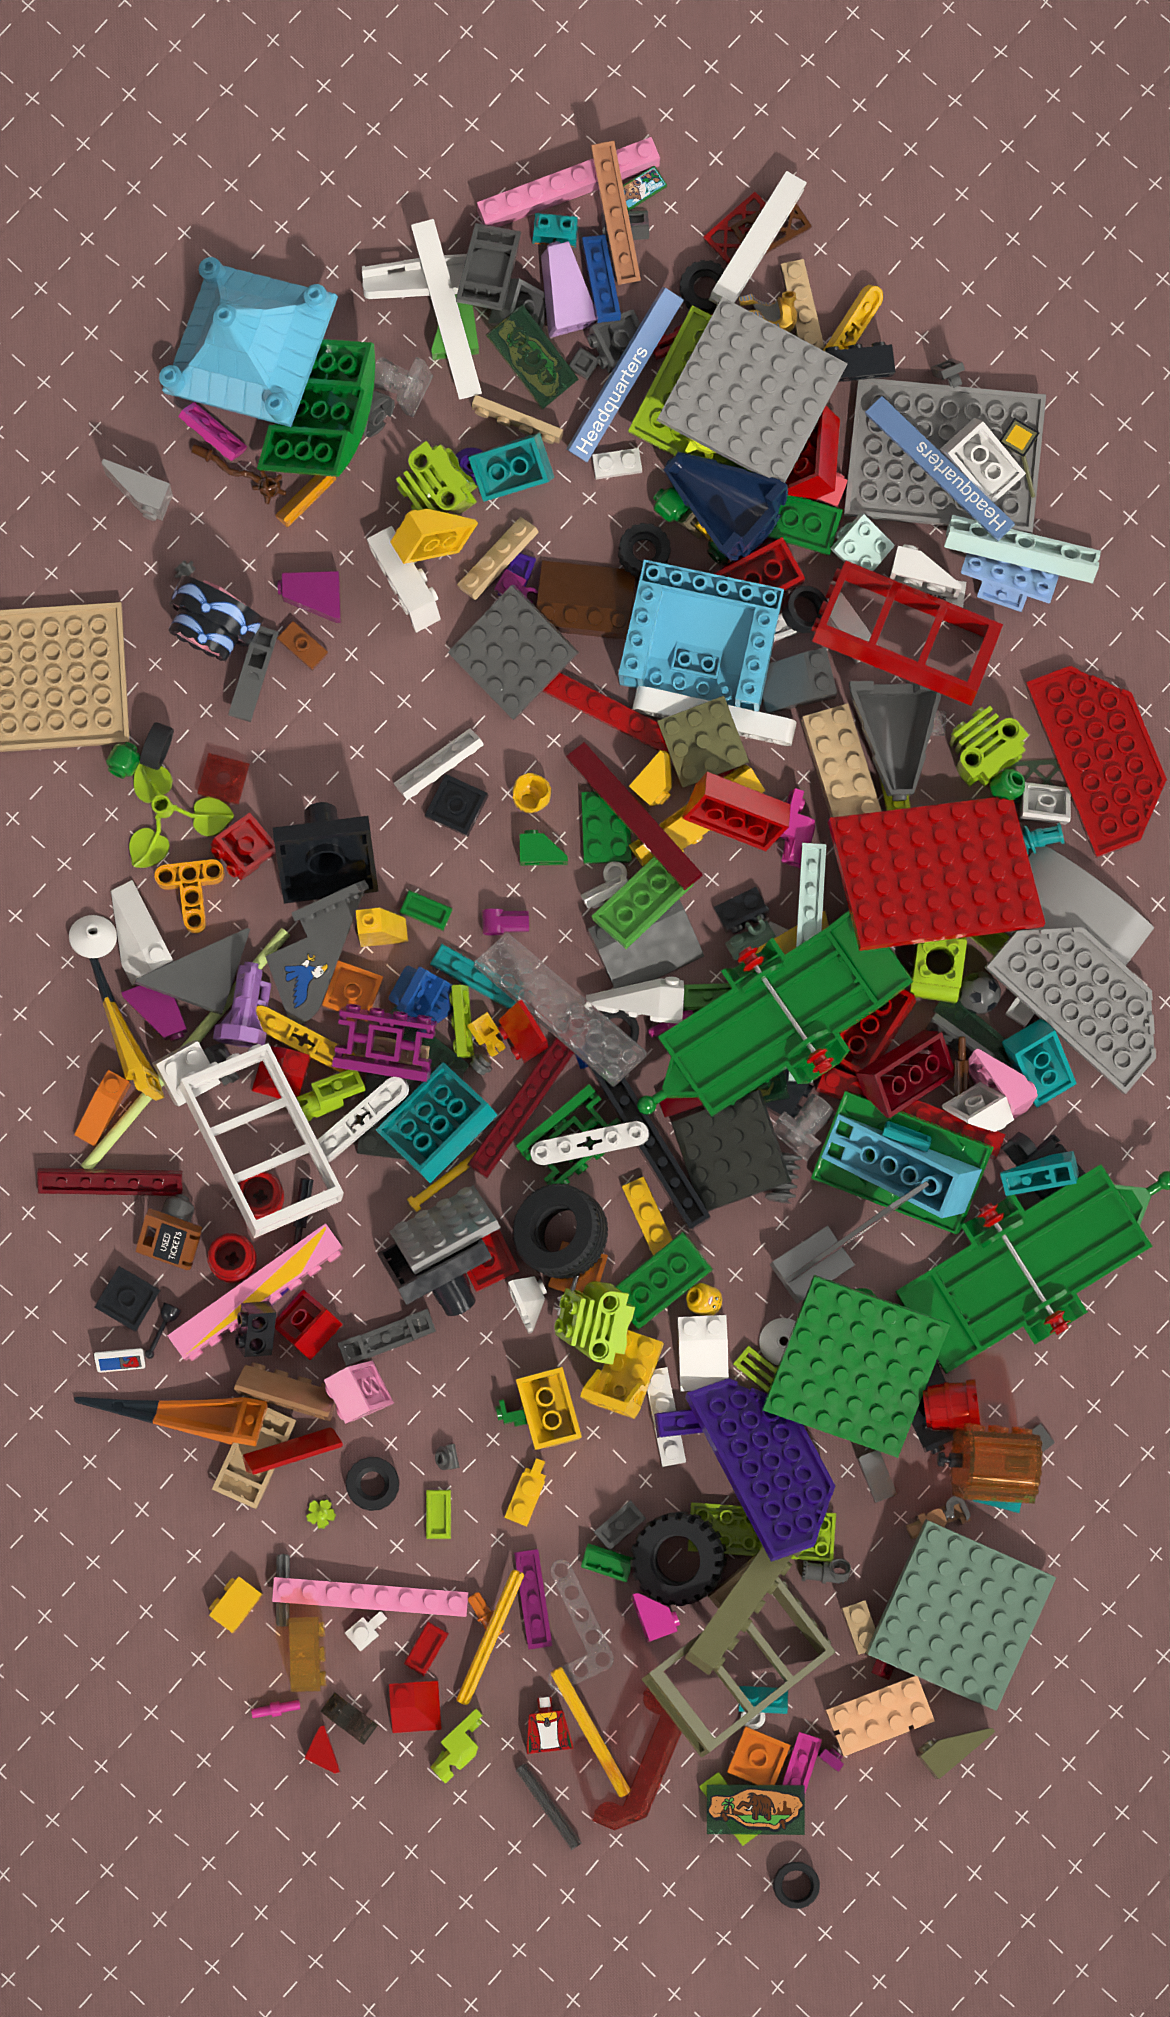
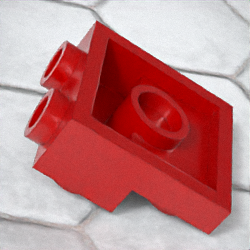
M248 813L217 835L210 844L214 857L218 860L222 858L227 864L226 869L233 878L238 877L240 881L276 854L274 840L251 813Z

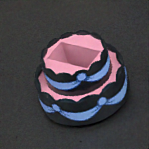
M185 575L181 576L168 603L172 609L177 611L168 629L170 634L177 636L182 642H188L192 648L202 650L209 657H216L219 661L226 662L236 644L248 647L264 621L257 612L222 587Z

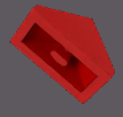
M324 1725L319 1727L304 1759L336 1774L341 1771Z

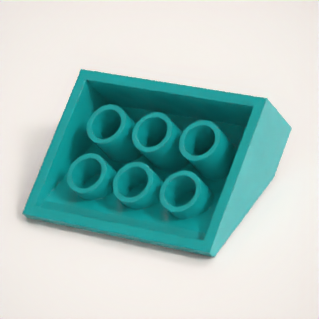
M442 1062L430 1075L427 1082H423L376 1131L419 1174L431 1183L494 1120L497 1113L480 1095Z

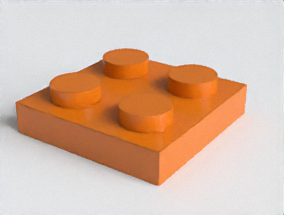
M338 961L322 1006L339 1012L343 1006L346 1007V1004H356L361 1006L360 1009L370 1010V1008H373L384 977Z
M745 1726L727 1772L766 1789L773 1790L791 1745Z

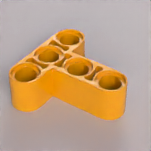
M211 859L159 866L154 876L157 885L165 890L180 888L184 925L193 934L201 933L206 927L202 886L218 884L224 879L225 872L222 864L217 860ZM210 867H218L220 869V873L216 877L208 876L207 871ZM193 869L196 871L195 878L186 880L183 877L186 870ZM164 872L172 874V879L167 883L160 881V876ZM189 893L199 895L195 903H188L186 901ZM193 916L201 918L200 925L196 927L190 926L188 921Z

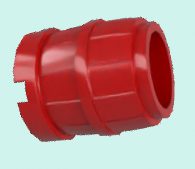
M262 1172L238 1183L256 1220L282 1209L284 1190L279 1180L273 1174ZM260 1190L264 1191V1195L267 1196V1200H263L262 1204H258L257 1199L254 1198V1194H258Z
M226 1233L217 1237L211 1243L207 1262L211 1271L219 1280L226 1283H239L247 1279L254 1272L257 1265V1255L252 1243L246 1237L237 1233ZM231 1253H236V1257L240 1258L239 1262L234 1263V1266H230L229 1261L226 1260V1257L231 1256Z
M975 1379L966 1380V1382H944V1384L927 1386V1389L923 1390L927 1428L932 1427V1430H954L971 1426V1428L981 1427Z

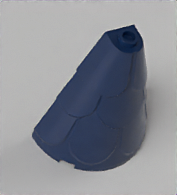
M678 452L674 458L672 457L667 461L664 468L667 478L683 503L691 509L699 524L709 534L719 551L731 560H738L740 555L745 558L765 541L781 517L779 514L780 506H784L787 501L788 486L780 481V479L768 478L761 474L746 471V469L719 464L716 460Z

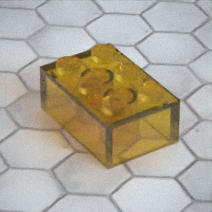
M320 1617L289 1618L291 1692L322 1691V1686H327L326 1671H322L321 1662L326 1661V1648L321 1646V1637H325V1622H320Z

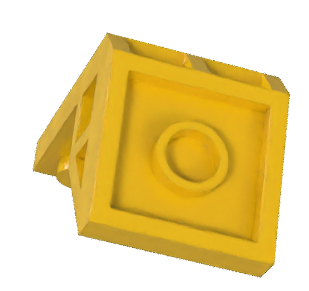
M627 1330L625 1354L615 1353L613 1365L604 1363L602 1370L597 1369L583 1387L580 1397L592 1405L635 1419L641 1409L664 1343Z

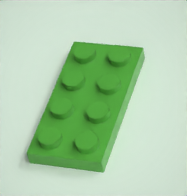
M653 857L592 915V919L627 949L680 899L694 883L684 891L656 858Z

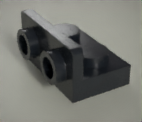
M757 887L713 907L726 934L729 932L736 934L744 930V925L747 922L759 923L757 916H761L765 920L767 918L766 914L769 913V908L765 905Z

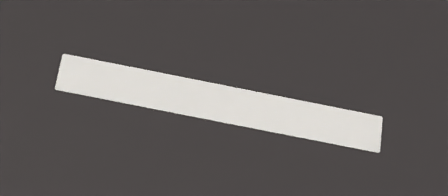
M434 219L412 224V231L459 399H464L482 394Z

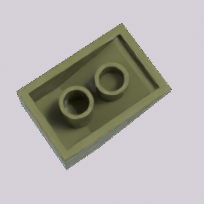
M985 1728L935 1741L928 1740L918 1748L920 1753L917 1757L935 1779H940L989 1738L995 1730L993 1728Z

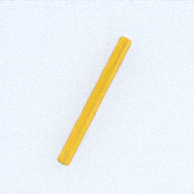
M512 1570L456 1698L463 1705H468L471 1701L523 1580L524 1574L518 1570Z
M562 1667L554 1669L551 1672V1676L619 1797L630 1793V1788Z

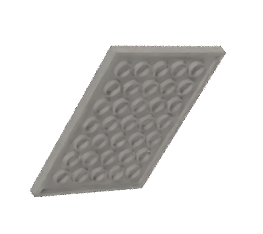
M885 379L858 380L844 516L857 517L861 513L865 514L869 519L943 526L949 525L952 515L975 520L865 415V412L883 396L938 450L973 418L983 421L998 440L1001 439L1014 418L1040 432L1026 454L1035 497L1032 498L1030 496L1026 475H1024L994 502L1015 523V526L1011 529L1030 534L1033 533L1046 403L1045 394L960 386L953 388V386L950 387L949 385ZM1004 446L1024 471L1021 456Z

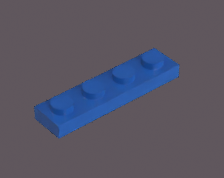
M606 236L582 237V246L597 323L621 320Z

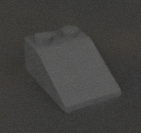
M826 647L769 663L762 696L767 714L836 698L837 690Z

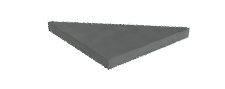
M250 929L241 930L138 977L135 980V984L221 1015Z

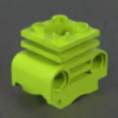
M427 441L422 443L411 452L408 458L409 465L414 473L406 470L403 473L406 478L400 476L396 478L400 484L397 486L398 490L404 497L408 496L413 503L411 505L413 510L431 509L444 512V509L455 514H461L477 503V500L471 493L478 487L472 477L462 470L454 452L450 448L445 449L441 444L431 447ZM425 459H427L426 465L423 466ZM454 496V502L450 504L451 498Z
M991 706L985 710L983 707L979 708L972 714L974 718L970 719L967 724L964 721L958 724L951 734L952 737L949 744L953 747L958 743L955 752L957 754L962 752L956 765L957 772L969 787L978 780L986 787L1000 771L1013 766L1021 760L1022 754L1026 751L1023 747L1025 745L1023 740L1029 734L1013 718H1006L995 725L999 716L995 713L990 717L993 711ZM1003 732H1009L1012 737L1005 736ZM965 760H971L975 765L970 766Z
M966 937L915 944L911 978L914 982L910 984L909 992L915 995L916 998L957 1003L962 983L967 946ZM933 951L945 953L951 961L950 971L944 975L932 973L926 965L927 955Z
M590 1282L585 1286L583 1293L579 1290L572 1291L565 1288V1293L560 1298V1315L554 1325L555 1335L569 1345L574 1346L593 1361L613 1365L615 1353L625 1354L627 1329L633 1319L635 1307L627 1303L628 1293L618 1290L610 1283Z

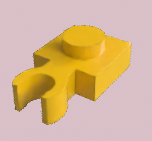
M488 1012L467 1025L478 1044H486L487 1052L491 1057L499 1054L497 1050L501 1052L505 1049L504 1043L496 1037L499 1030Z

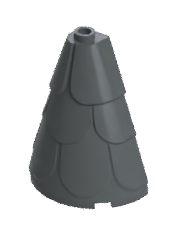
M850 681V696L861 721L863 733L873 754V763L888 797H892V801H905L907 796L913 795L926 758L925 751L934 727L933 722L942 694L916 683L874 684V681Z

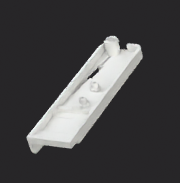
M467 254L444 255L454 294L458 292ZM420 258L366 267L362 266V287L364 297L367 299L430 296Z

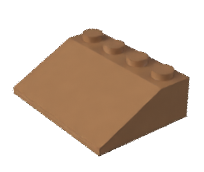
M252 1362L251 1366H244L234 1387L238 1394L331 1421L336 1404L333 1398H330L327 1394L326 1384L321 1383V1386L318 1387L311 1384V1379L298 1376L297 1380L288 1377L289 1373L275 1369L274 1373L265 1371L266 1366Z

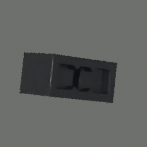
M269 1301L241 1303V1312L237 1315L239 1330L238 1334L235 1335V1345L244 1357L272 1355L277 1312Z

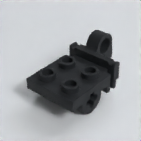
M1018 1132L1001 1147L1016 1167L1048 1155L1068 1152L1062 1144L1057 1143L1060 1141L1059 1138L1052 1134L1036 1147L1028 1136ZM1077 1163L1079 1178L1086 1173ZM1065 1186L1034 1192L1044 1200Z

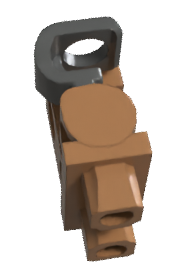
M954 1496L949 1498L944 1506L926 1515L925 1513L917 1515V1521L907 1525L906 1529L912 1540L918 1537L925 1519L945 1527L946 1524L959 1519L961 1525L971 1521V1515L965 1501L961 1497Z

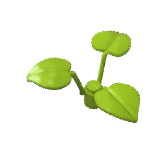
M139 764L134 774V790L141 801L151 803L152 809L157 814L155 816L156 833L150 828H142L133 834L129 844L132 865L136 868H147L158 864L166 857L169 851V841L166 837L160 836L161 818H168L174 811H177L190 818H195L193 822L195 830L203 836L210 837L222 832L234 818L232 810L225 803L215 798H202L198 800L194 805L195 814L181 809L177 805H173L170 799L165 796L171 790L173 782L169 771L162 766L160 769L155 770Z

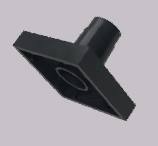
M317 802L305 809L304 824L273 828L284 904L322 899L363 880L366 881L369 887L363 894L379 892L369 816L338 819L337 809L334 805L327 802Z
M482 1238L417 1274H414L396 1243L377 1253L406 1305L432 1291L447 1316L460 1315L475 1304L476 1298L471 1291V1286L465 1273L492 1259Z

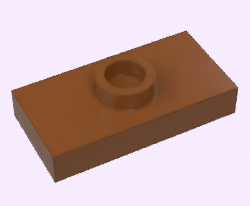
M294 621L277 637L280 643L312 671L328 654L327 650Z

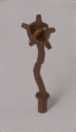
M196 444L192 447L191 453L204 458L206 462L214 461L228 475L251 478L259 484L252 486V490L260 491L265 497V504H269L270 499L277 494L286 495V491L280 487L279 481L283 477L281 474L274 477L267 476L265 471H260V477L251 471L231 469L223 460L213 454V449L207 450Z

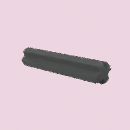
M279 1554L276 1556V1577L290 1578L289 1555ZM276 1602L277 1626H289L290 1603Z

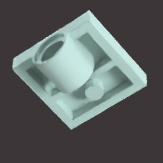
M860 513L852 523H848L841 528L836 536L838 540L830 549L844 563L846 560L874 571L895 545L865 514Z

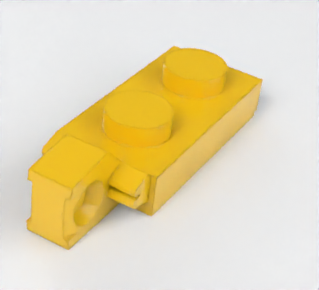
M536 1458L532 1470L526 1468L524 1473H522L504 1518L527 1527L545 1483L546 1475L541 1474L545 1461Z

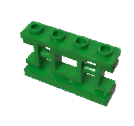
M588 1084L516 1145V1149L529 1162L532 1159L529 1149L553 1129L555 1132L549 1139L558 1138L573 1124L580 1132L591 1131L598 1124L605 1128L622 1123L616 1118L607 1125L593 1108L601 1101V1098L595 1093L591 1085ZM587 1100H592L585 1108L593 1117L582 1125L575 1116L569 1121L565 1120ZM591 1136L587 1137L588 1142L584 1147H588L591 1150L590 1147L596 1143V1140H592ZM605 1153L578 1158L580 1161L556 1181L553 1178L560 1172L553 1164H549L547 1167L552 1172L544 1178V1182L547 1185L557 1183L568 1185L570 1184L569 1178L576 1173L579 1176L589 1167L587 1163L591 1159L595 1158L598 1160ZM576 1159L568 1160V1162L571 1164Z

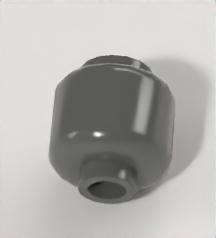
M176 1194L175 1197H168L165 1200L161 1212L191 1222L194 1206L189 1202L188 1197Z

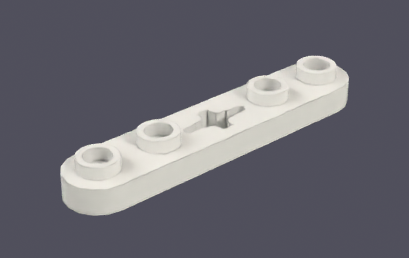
M399 1077L387 1079L317 1140L328 1162L334 1160L405 1099L409 1092V1085L406 1080ZM357 1114L361 1116L367 1114L363 1119L364 1125L357 1124L353 1126L357 1121Z
M634 1121L548 1139L533 1145L531 1157L539 1165H549L639 1146L648 1140L649 1129L644 1123ZM589 1136H591L592 1140L602 1139L601 1143L593 1145V1150H589L588 1147L584 1146L578 1147L577 1145L586 1142Z

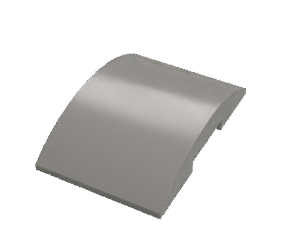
M1047 846L1036 847V854L1032 852L1028 858L1045 925L1041 928L1026 930L1083 927L1126 966L1154 927L1126 901L1081 867ZM1015 931L1004 933H1006L1010 937Z

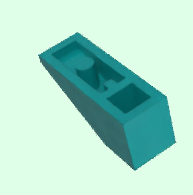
M1074 1151L1048 1155L1003 1171L1000 1175L1005 1195L1009 1196L1076 1184L1079 1171Z

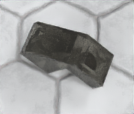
M335 1692L320 1711L363 1745L378 1726L373 1720Z

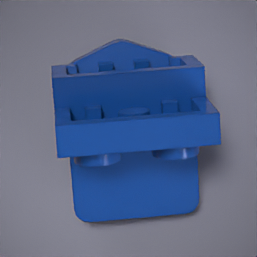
M408 965L403 969L390 993L389 1001L398 1005L396 1009L407 1013L411 1017L417 1018L418 1015L430 1016L431 1020L439 1023L453 1012V1006L450 1003L452 984L420 966L418 969H415Z

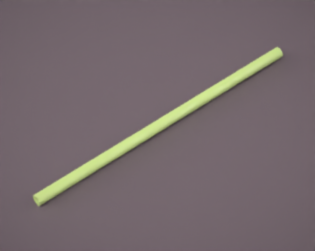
M281 928L254 959L253 963L259 964L258 968L262 970L267 964L265 956L278 951L290 937V934ZM236 982L230 989L223 1013L220 1015L210 1011L182 1046L193 1040L200 1043L233 1004ZM158 1075V1078H159V1081H160V1085H161V1088H162V1087L164 1086V1084H163V1082L161 1081V1079H160V1077H159V1075ZM142 1092L80 1166L84 1169H93L152 1098Z

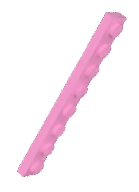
M274 1577L272 1602L466 1617L468 1592Z

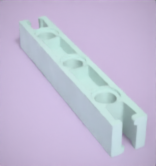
M956 515L951 516L946 531L945 548L1093 583L1099 568L1100 550L1010 529L997 541L976 520Z

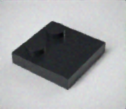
M445 774L425 817L468 837L489 794Z
M118 1266L94 1308L136 1332L161 1290Z

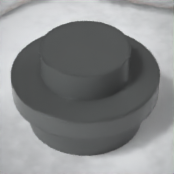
M184 560L174 569L177 572L174 577L180 579L182 575L189 576L196 570L192 565L193 561L191 560L187 563Z
M474 1054L472 1056L473 1060L470 1062V1065L476 1072L485 1075L487 1072L490 1073L492 1071V1061L485 1054Z

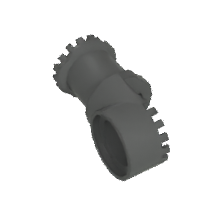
M834 1559L830 1563L824 1562L823 1564L808 1563L807 1560H804L802 1570L805 1571H802L801 1581L815 1580L821 1581L822 1584H826V1582L838 1584L842 1582L843 1584L844 1581L847 1582L849 1580L851 1565L844 1559ZM841 1568L844 1569L846 1572L843 1574H838L834 1572L833 1569Z

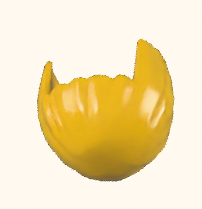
M534 773L519 776L514 783L512 791L514 804L525 813L542 810L550 802L551 787L549 782L542 776Z

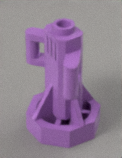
M244 962V965H239L232 1009L220 1024L215 1025L214 1040L224 1044L247 1048L257 1044L265 1045L267 1033L263 1031L256 1009L257 1006L268 1007L271 983L261 981L263 970L258 968L259 964ZM261 987L260 999L258 1000L259 990Z

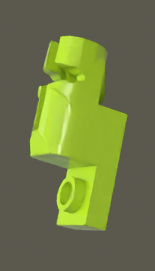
M346 1070L311 1083L312 1091L300 1095L296 1099L307 1121H311L313 1117L318 1118L344 1107L343 1099L365 1091V1086L358 1071Z
M477 1709L441 1741L447 1750L445 1752L442 1750L436 1761L430 1766L445 1784L454 1776L450 1765L456 1766L457 1769L461 1770L476 1756L478 1746L465 1732L468 1729L473 1732L483 1723L480 1720L483 1715Z

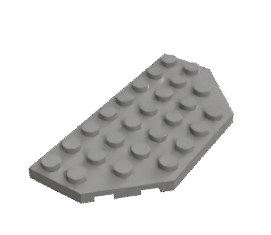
M1085 928L1015 931L985 965V968L1040 1019L1052 1026L1064 1041L1122 1094H1126L1156 1059L1153 1034H1155L1154 1015H1152L1151 1000H1153L1152 990Z

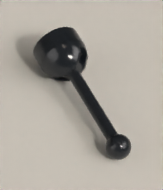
M166 1302L163 1303L160 1310L163 1322L150 1349L145 1351V1357L148 1359L154 1357V1349L167 1323L175 1321L181 1312L180 1309Z

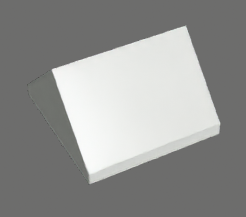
M1025 782V791L1021 795L1019 819L1066 825L1071 819V795L1067 787Z

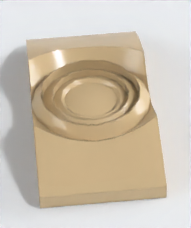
M267 1407L257 1445L250 1446L233 1443L212 1490L257 1509L275 1468L255 1475L246 1472L242 1456L243 1454L289 1440L296 1420Z

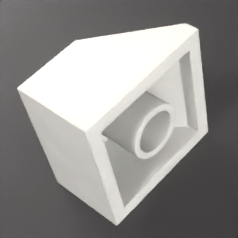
M981 1082L942 1105L944 1110L968 1124L994 1132L1003 1129L1014 1120L1007 1097Z

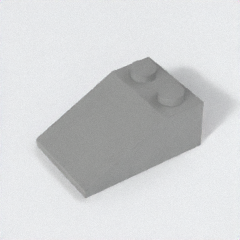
M103 459L102 466L105 475L143 513L142 516L152 521H156V518L163 521L173 496L170 483Z

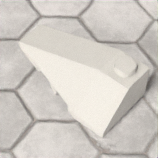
M133 880L111 890L121 965L132 986L136 985L135 980L138 977L173 962V959Z
M666 977L665 979H655L586 995V1008L610 1013H617L619 1010H623L630 1017L636 1018L638 1015L643 1014L649 1015L651 1021L678 1024L682 1021L684 980H679L677 977Z
M535 1276L508 1282V1291L528 1334L532 1333L545 1301L543 1294L547 1293L542 1280L537 1281Z

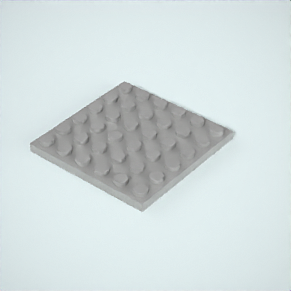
M722 297L656 421L754 473L768 478L780 479V481L785 483L847 363Z

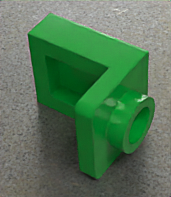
M504 1399L499 1400L500 1406H495L498 1421L503 1420L504 1425L514 1423L515 1427L527 1425L524 1409L507 1413Z

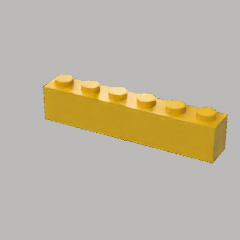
M747 765L738 767L724 777L727 780L760 793L765 791L753 770ZM687 804L659 824L683 852L684 848L690 844L698 843L703 839V835L710 831L707 828L682 819ZM639 839L629 845L642 867L654 857Z

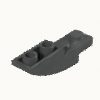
M262 626L259 627L249 645L228 716L251 722L277 640L278 631Z

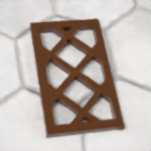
M797 203L788 216L787 228L781 227L779 230L786 233L785 237L776 242L773 241L765 254L812 228ZM763 208L730 227L741 243L745 239L746 234H742L739 227L746 223L753 226ZM793 218L801 220L804 224L803 227L797 230L790 229Z

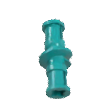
M1057 823V826L1044 829L1038 828L1034 831H1030L1026 825L1023 826L1022 835L1027 854L1030 848L1036 854L1035 847H1045L1048 844L1057 842L1065 843L1060 823Z

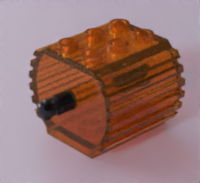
M965 1423L964 1428L957 1427L956 1431H954L952 1450L949 1456L945 1457L944 1452L938 1453L937 1465L944 1467L945 1463H948V1466L951 1467L950 1485H952V1495L958 1498L1035 1504V1498L1039 1493L1038 1488L1041 1484V1466L1043 1465L1040 1435L1032 1433L1033 1429H1027L1026 1427L1012 1426V1430L1009 1431L1008 1427L1000 1425H988V1429H985V1426H980L979 1424Z

